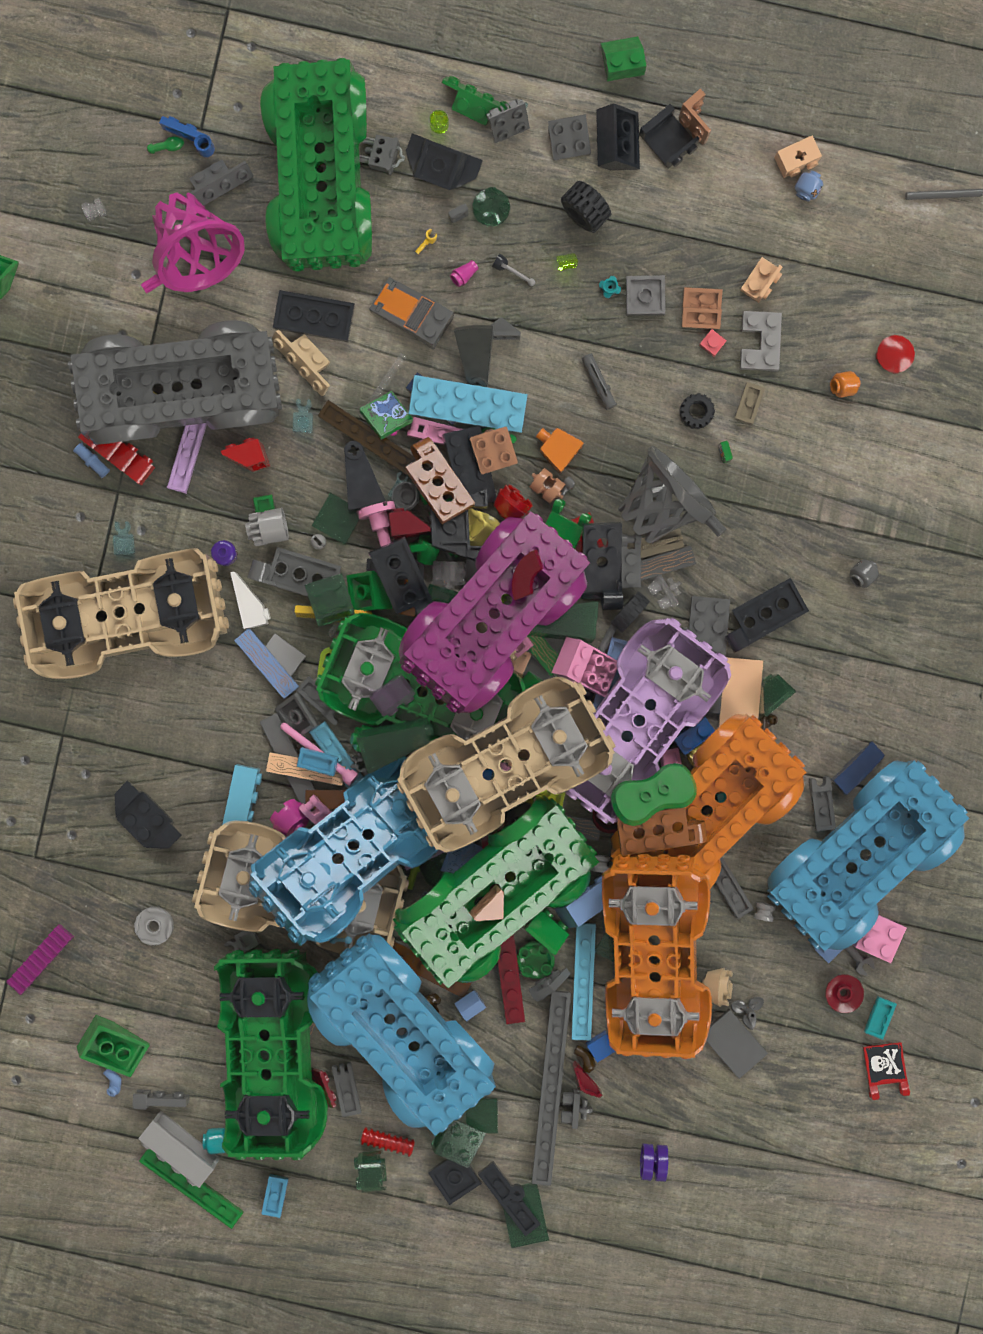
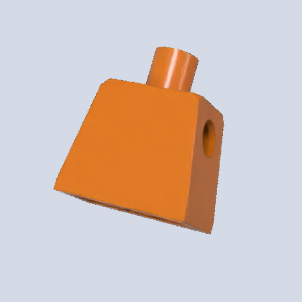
M542 428L536 435V438L544 443L540 448L541 454L560 474L584 444L581 440L559 428H556L552 434Z

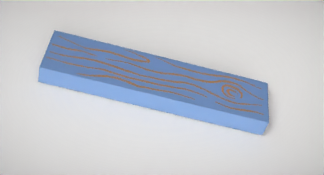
M250 628L234 640L284 699L299 687Z

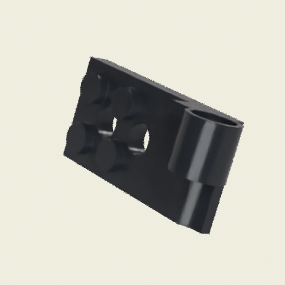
M621 522L582 523V553L590 563L584 569L588 585L581 598H601L602 610L623 609ZM600 538L607 539L604 547L597 546V541ZM599 557H606L607 560L604 565H597Z

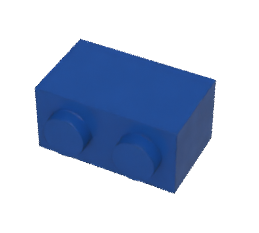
M703 717L696 726H686L683 728L673 742L680 752L686 755L706 741L715 730L706 717Z

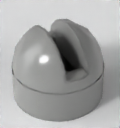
M321 534L313 535L310 541L312 547L318 550L323 549L326 545V538ZM315 537L322 542L320 546L314 540Z

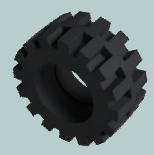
M691 394L680 406L679 415L681 421L685 423V426L691 427L690 429L704 428L714 417L715 405L711 402V398L706 397L707 395ZM693 404L702 405L705 409V415L700 419L692 418L689 413L690 406Z

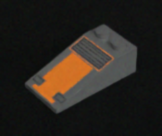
M390 277L369 308L373 313L433 350L454 318L453 312Z

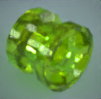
M442 110L432 112L429 119L430 128L436 134H443L449 127L448 115Z

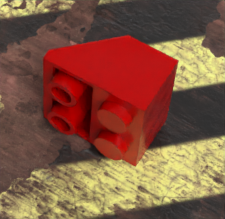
M254 437L245 439L243 444L237 446L236 444L227 445L225 450L221 451L226 459L251 472L270 466L264 445L259 439Z

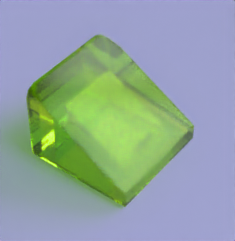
M574 253L556 257L559 271L576 268L578 265V259Z

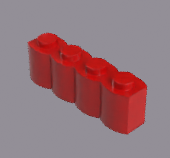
M83 434L78 436L84 443L141 486L155 469L152 465L153 460L145 454L141 457L136 453L138 449L130 443L125 445L123 442L95 445Z

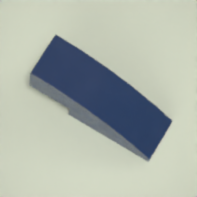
M871 741L843 766L844 768L831 781L843 794L847 795L876 767L885 755Z

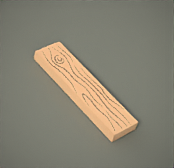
M269 753L266 772L341 786L343 784L342 775L338 772H335V776H329L297 767L298 757Z

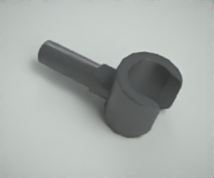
M570 476L563 481L566 484L565 488L561 491L563 496L575 485L574 480Z

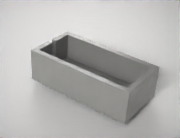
M162 1111L157 1114L138 1138L143 1147L154 1151L158 1159L169 1163L174 1172L181 1173L186 1177L189 1184L198 1188L212 1173L220 1160V1157L216 1154H208L203 1149V1144Z

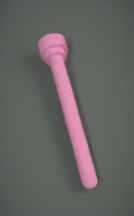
M281 724L280 728L305 748L324 753L288 724ZM337 763L336 772L342 775L343 782L350 786L359 774L353 769H345Z

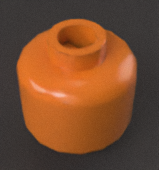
M852 371L836 373L830 381L832 393L839 398L855 395L860 387V379Z

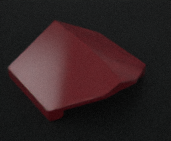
M575 1060L573 1067L578 1090L594 1097H602V1091L599 1086L584 1072L583 1068Z

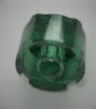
M383 1150L360 1152L358 1157H354V1167L358 1169L359 1175L356 1178L357 1190L361 1189L362 1193L387 1189V1186H383V1181H387L385 1158L381 1159L380 1154H384Z

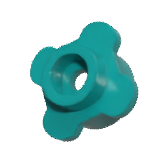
M610 276V278L599 283L605 298H610L611 295L621 292V287L618 286L615 276Z

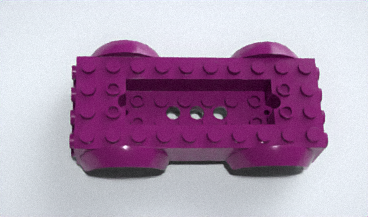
M530 511L524 519L514 517L505 519L494 529L480 549L475 562L477 572L451 602H433L429 604L411 623L399 647V663L401 668L408 674L412 673L421 686H427L436 699H442L451 712L460 714L478 710L488 703L508 682L514 671L510 655L537 624L547 626L565 614L581 597L588 585L584 569L590 562L583 553L577 552L568 540H563L553 527H548L538 514H533ZM533 550H538L544 569L539 571L534 578V594L514 601L512 594L514 571L526 554ZM504 594L510 595L512 598L511 604H503L501 596ZM489 610H496L499 617L492 619L489 616ZM483 622L487 625L485 633H479L476 630L478 623Z

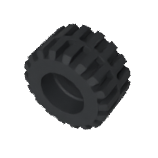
M576 181L561 197V204L566 213L576 224L588 232L595 233L612 215L606 200L598 191L585 182Z

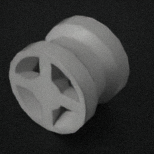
M596 855L595 857L599 863L591 871L605 872L609 869L607 865L610 857Z
M757 902L756 907L758 909L754 918L773 922L774 917L772 914L776 906Z

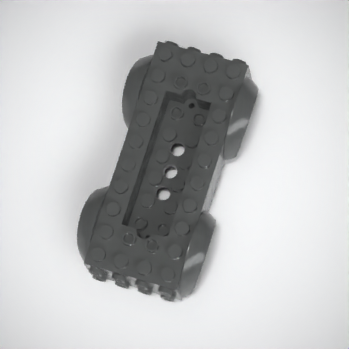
M232 320L209 325L203 329L196 340L144 346L139 340L126 335H105L92 339L85 344L80 354H72L71 361H68L69 371L73 373L74 380H71L72 391L76 394V399L73 400L74 408L79 414V419H76L77 429L88 440L90 439L95 445L153 438L157 437L160 429L206 423L211 430L272 423L279 416V410L282 409L280 394H276V391H280L278 377L273 373L277 372L275 356H271V353H274L272 337H268L267 331L260 332L250 323ZM194 379L202 381V387L198 390L191 387V382ZM175 383L183 385V389L180 392L172 390V386ZM155 384H161L164 388L163 392L159 395L154 394L152 391Z

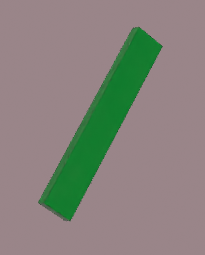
M147 1149L140 1158V1163L232 1229L244 1213L243 1210L206 1183H203L200 1188L189 1184L184 1175L174 1172L171 1165L166 1161L163 1162L158 1159L156 1153L151 1149Z

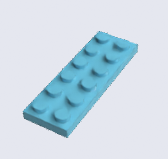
M414 375L408 414L496 429L506 426L508 431L522 433L528 394Z

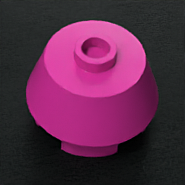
M295 799L283 803L285 807L279 813L275 811L270 818L273 829L287 837L299 827L305 828L309 822V819L299 809V806L303 803Z

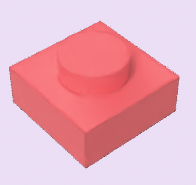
M711 329L699 346L714 357L727 340Z

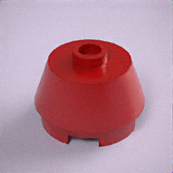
M510 484L499 489L494 506L498 510L499 515L504 519L509 517L523 518L529 514V510L533 505L529 499L525 501V498L520 494L521 491Z

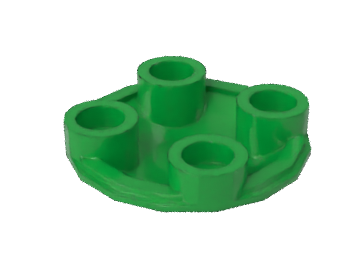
M532 941L520 948L517 962L519 970L524 977L541 979L551 973L555 957L540 942Z

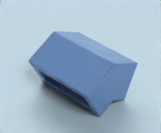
M475 990L454 1003L466 1021L486 1008L483 1000Z

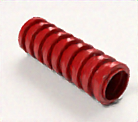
M367 1127L363 1129L361 1145L365 1143L368 1147L373 1145V1148L377 1146L380 1150L384 1148V1151L389 1149L390 1152L396 1151V1154L400 1152L402 1155L408 1154V1157L412 1155L415 1144L414 1139L410 1141L407 1137L402 1139V1136L398 1138L397 1135L391 1136V1133L386 1135L385 1132L379 1133V1130L375 1132L373 1129L367 1130Z

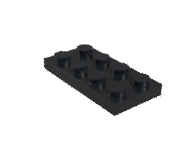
M279 290L273 329L349 342L355 303Z
M477 426L442 434L449 466L469 495L487 490L488 503L495 502L497 496L491 472L481 474L470 440L472 436L482 434L481 427Z

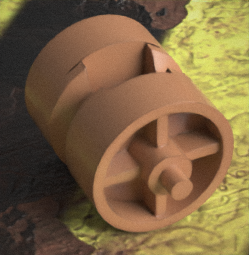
M544 468L537 475L535 473L531 475L534 481L529 488L537 494L541 493L542 498L549 504L555 498L559 497L562 499L564 497L561 495V491L566 484L558 478L553 479V474Z

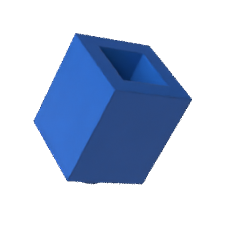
M606 1030L586 1042L597 1063L615 1052L609 1045Z

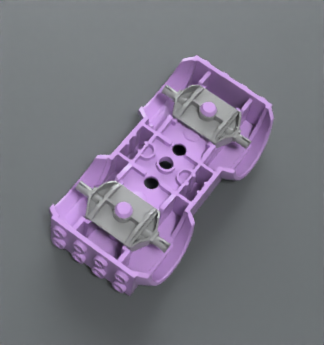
M674 618L652 620L644 624L630 638L621 651L617 660L620 678L597 707L596 712L593 713L596 719L601 718L606 727V730L603 731L605 736L610 735L616 746L613 748L615 753L613 754L612 763L595 777L565 791L574 800L577 797L582 800L580 804L590 812L593 809L597 811L596 816L606 824L609 821L611 823L617 822V815L611 803L613 789L624 781L644 780L653 776L660 769L657 762L683 727H694L703 719L731 678L730 664L727 663L728 659L721 653L717 654L711 651L712 647L708 643L696 640L697 636L690 630L680 628L681 624ZM648 699H653L656 702L654 710L649 711L645 708V702ZM642 715L644 717V724L642 726L634 724L635 716ZM626 730L631 731L633 734V738L629 742L623 741L621 737L622 733Z

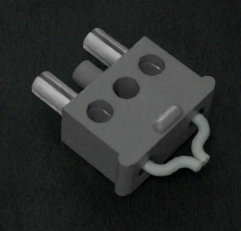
M376 134L375 139L366 137L363 141L365 144L373 145V148L366 147L365 153L370 154V157L359 155L360 162L369 164L370 169L392 175L394 168L400 162H404L405 156L402 155V149L397 137L389 138ZM398 151H400L399 155H400V157H401L402 159H399V160L397 161V163L395 164L396 159H397V155H398Z

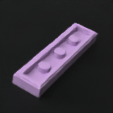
M206 423L185 426L168 482V489L187 494L206 429Z

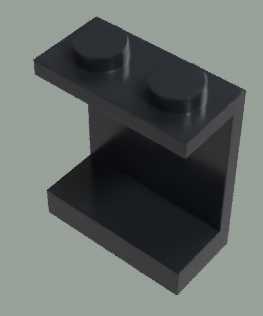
M671 104L643 125L639 133L667 169L671 166H678L683 161L682 157L687 153L691 155L698 148L699 137L696 136L693 139L674 116L675 109Z

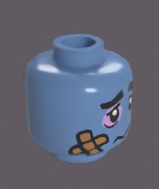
M812 170L810 173H802L795 185L796 195L808 202L810 199H816L823 187V181L820 179L821 175Z

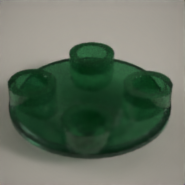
M489 187L480 191L475 196L472 204L475 218L481 224L490 227L502 224L507 219L511 208L508 197L495 187Z

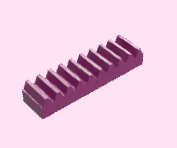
M61 924L56 926L6 983L19 995H22L74 936Z

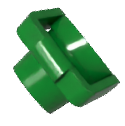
M420 535L419 538L408 545L411 552H417L416 559L418 562L425 565L435 564L440 550L431 547V535Z

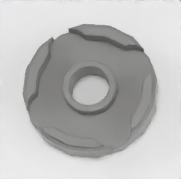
M149 907L143 910L137 916L134 923L136 935H138L143 943L148 945H159L165 942L171 936L174 929L171 915L160 907ZM151 921L158 923L159 929L157 931H152L149 928Z

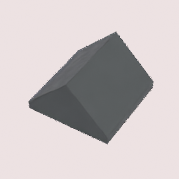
M299 692L293 694L275 708L283 723L288 724L302 736L320 725Z

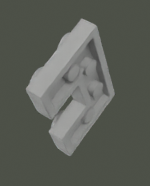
M743 311L742 332H759L761 336L760 350H741L740 370L779 371L782 313Z

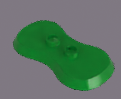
M676 763L667 764L647 779L628 780L618 784L612 791L611 803L615 814L624 824L637 826L645 823L661 810L687 807L695 800L697 787L692 774L685 766Z

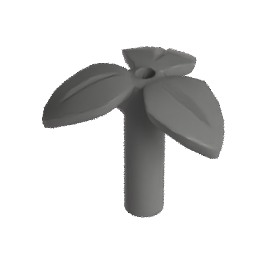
M761 997L751 998L748 1006L745 1005L743 1000H736L731 1003V1008L737 1014L745 1012L742 1020L747 1028L753 1030L756 1025V1013L754 1011L761 1009L764 999Z

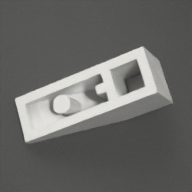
M230 572L243 628L251 629L269 624L268 620L271 619L269 609L265 608L264 604L238 573Z

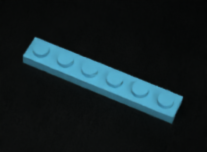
M583 923L581 926L576 927L572 1040H591L596 924Z

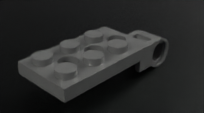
M277 547L272 565L253 560L247 578L331 603L342 566ZM279 563H284L287 567L286 571L282 574L276 571ZM297 569L304 570L305 576L302 579L295 578L294 573ZM316 574L323 576V583H321L323 585L320 587H315L316 585L313 583V577Z

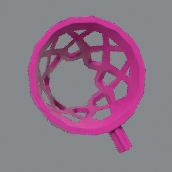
M173 193L169 195L168 205L161 201L156 205V215H152L157 233V246L154 249L152 259L156 275L141 284L146 293H149L161 284H164L173 291L193 292L203 290L224 280L239 265L245 251L244 238L235 225L224 222L209 212L193 194L187 193L185 198L179 193ZM176 201L186 205L185 211L176 208ZM162 210L167 212L164 224L162 223ZM176 220H184L182 225H175L174 229H172ZM205 228L210 241L198 236V231ZM223 234L231 245V249L228 250L217 246L215 235ZM184 237L191 241L190 254L180 246L179 242ZM201 250L214 254L215 268L211 271L198 263ZM219 254L226 256V258L221 263L219 260ZM167 256L168 262L165 268L163 263L164 258ZM180 257L190 263L188 276H182L175 266ZM197 269L204 272V274L195 275Z

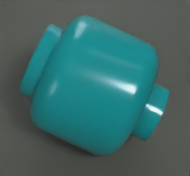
M210 1128L206 1134H203V1149L208 1154L225 1153L222 1149L225 1128Z

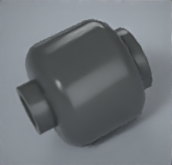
M866 559L860 560L850 570V580L859 588L869 587L879 576L877 564Z

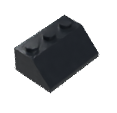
M615 103L596 109L598 167L610 171L640 169L639 112Z

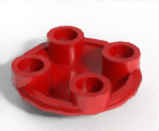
M899 335L885 338L881 341L876 352V359L882 368L893 374H898L908 369L915 357L914 347L911 342Z

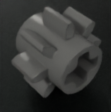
M358 752L357 757H351V760L355 762L351 764V768H356L358 774L359 772H364L367 775L368 768L373 770V766L369 763L373 762L374 758H369L368 752L365 754ZM362 760H365V761H366L365 764H363L362 766H360V765H359V762H361Z

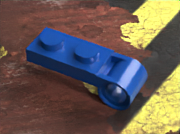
M161 117L159 124L163 130L193 141L198 153L202 157L213 155L215 147L208 135L199 132L191 124L187 123L184 125L179 123V120L174 117ZM203 143H209L207 148H200Z

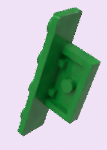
M454 76L445 77L441 82L458 91L452 110L485 126L488 124L486 114L489 113V110L498 107L500 111L499 106L506 110L505 103L508 104V102H499L494 99L493 95L486 92L482 94L477 91L475 86L470 84L464 85Z

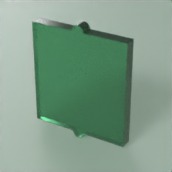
M481 1098L476 1106L466 1110V1134L480 1133L484 1135V1133H498L497 1098Z

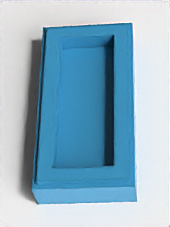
M302 747L300 748L297 767L335 776L339 757Z

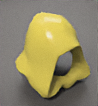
M470 508L468 509L470 546H483L500 522L487 513Z

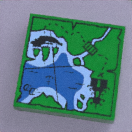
M392 391L360 408L361 415L381 440L413 422L412 416L408 414V411Z

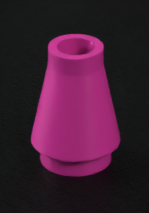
M471 260L452 270L450 278L457 287L465 286L479 268Z

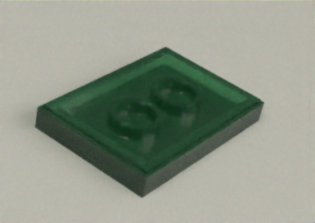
M528 1183L522 1185L525 1191L523 1200L541 1222V1225L527 1236L522 1233L503 1208L511 1248L549 1241L538 1184Z

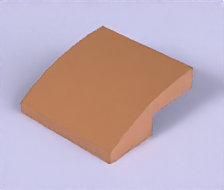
M684 287L682 327L720 329L723 290Z

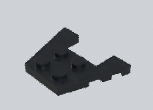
M487 490L470 494L475 502L472 508L487 509ZM430 508L431 547L476 561L482 546H470L468 510L441 524Z

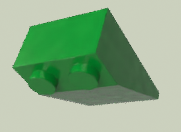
M95 1015L78 1043L77 1051L79 1058L131 1077L150 1044L117 1023Z

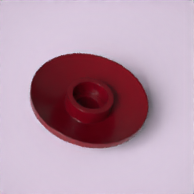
M841 974L829 981L825 996L832 1009L840 1013H850L858 1009L862 1004L864 989L860 981L854 976ZM846 989V994L840 995V991Z

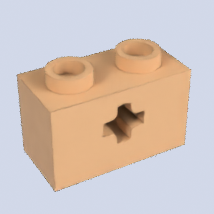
M810 136L777 151L774 158L783 178L787 176L792 178L800 174L801 170L805 168L809 170L816 167L822 155L813 136Z

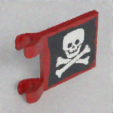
M902 1042L863 1047L869 1097L872 1100L880 1098L877 1085L898 1082L900 1094L909 1096L910 1088L907 1081Z

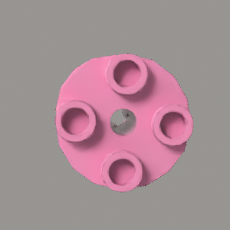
M394 501L387 502V506H383V503H378L357 511L360 520L369 519L372 531L377 532L381 547L391 543L387 529L391 527L388 513L396 509Z

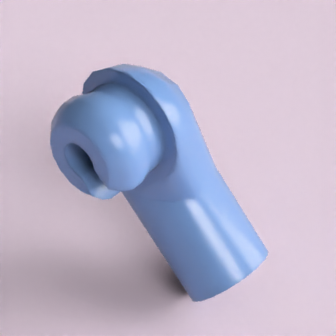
M106 1069L103 1074L110 1080L107 1094L114 1097L121 1090L122 1080L115 1071Z

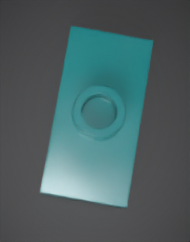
M877 996L864 1032L883 1040L897 1004Z

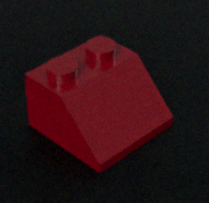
M404 508L393 509V513H389L391 534L394 540L402 537L412 538L425 534L431 535L430 527L411 512L405 511Z

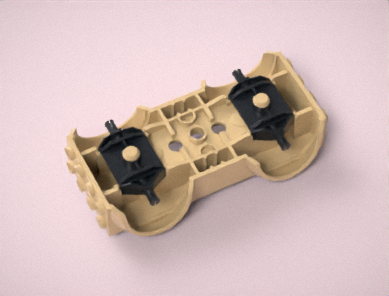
M192 548L138 560L134 570L90 578L84 571H74L21 584L17 592H14L13 603L14 607L18 610L17 624L22 632L20 641L21 645L25 648V665L36 674L46 678L71 679L87 676L99 671L105 657L150 648L156 654L168 657L189 656L210 650L216 644L219 635L226 634L227 628H229L228 618L224 617L223 612L226 609L225 601L220 597L222 585L216 575L218 564L212 557L203 554L198 548ZM138 603H142L145 606V611L142 614H136L134 611V607ZM118 607H123L125 610V614L121 618L115 615ZM99 611H105L107 614V619L104 622H99L96 618V614Z

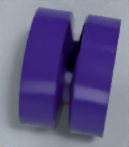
M642 1143L640 1155L641 1180L651 1181L654 1173L655 1181L666 1182L668 1174V1146L657 1144L654 1152L653 1144Z

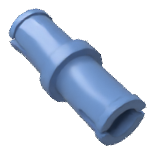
M83 443L75 447L73 452L83 459L85 465L91 467L101 478L109 473L110 469L98 459L96 454L89 451Z

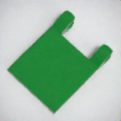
M556 499L546 525L553 527L563 540H568L573 545V548L576 549L582 536V523H589L592 516L588 513L581 514L577 524L560 514L566 502L562 499Z

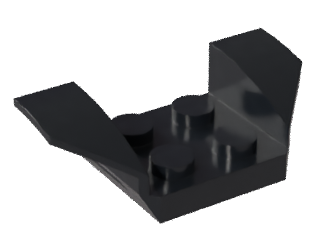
M413 133L406 149L414 177L448 190L456 189L477 179L483 162L481 159Z
M128 780L114 794L117 821L143 847L167 849L182 836L173 826V819L146 792L138 791Z

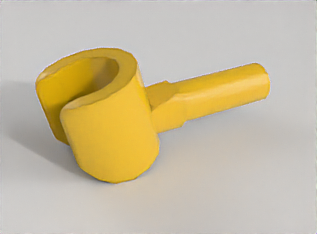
M432 229L427 230L425 240L415 251L417 254L426 245L435 243L437 234L433 238L429 237Z

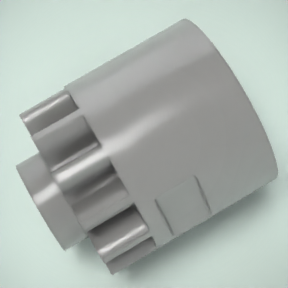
M283 508L249 514V522L245 523L248 539H253L255 546L289 540Z

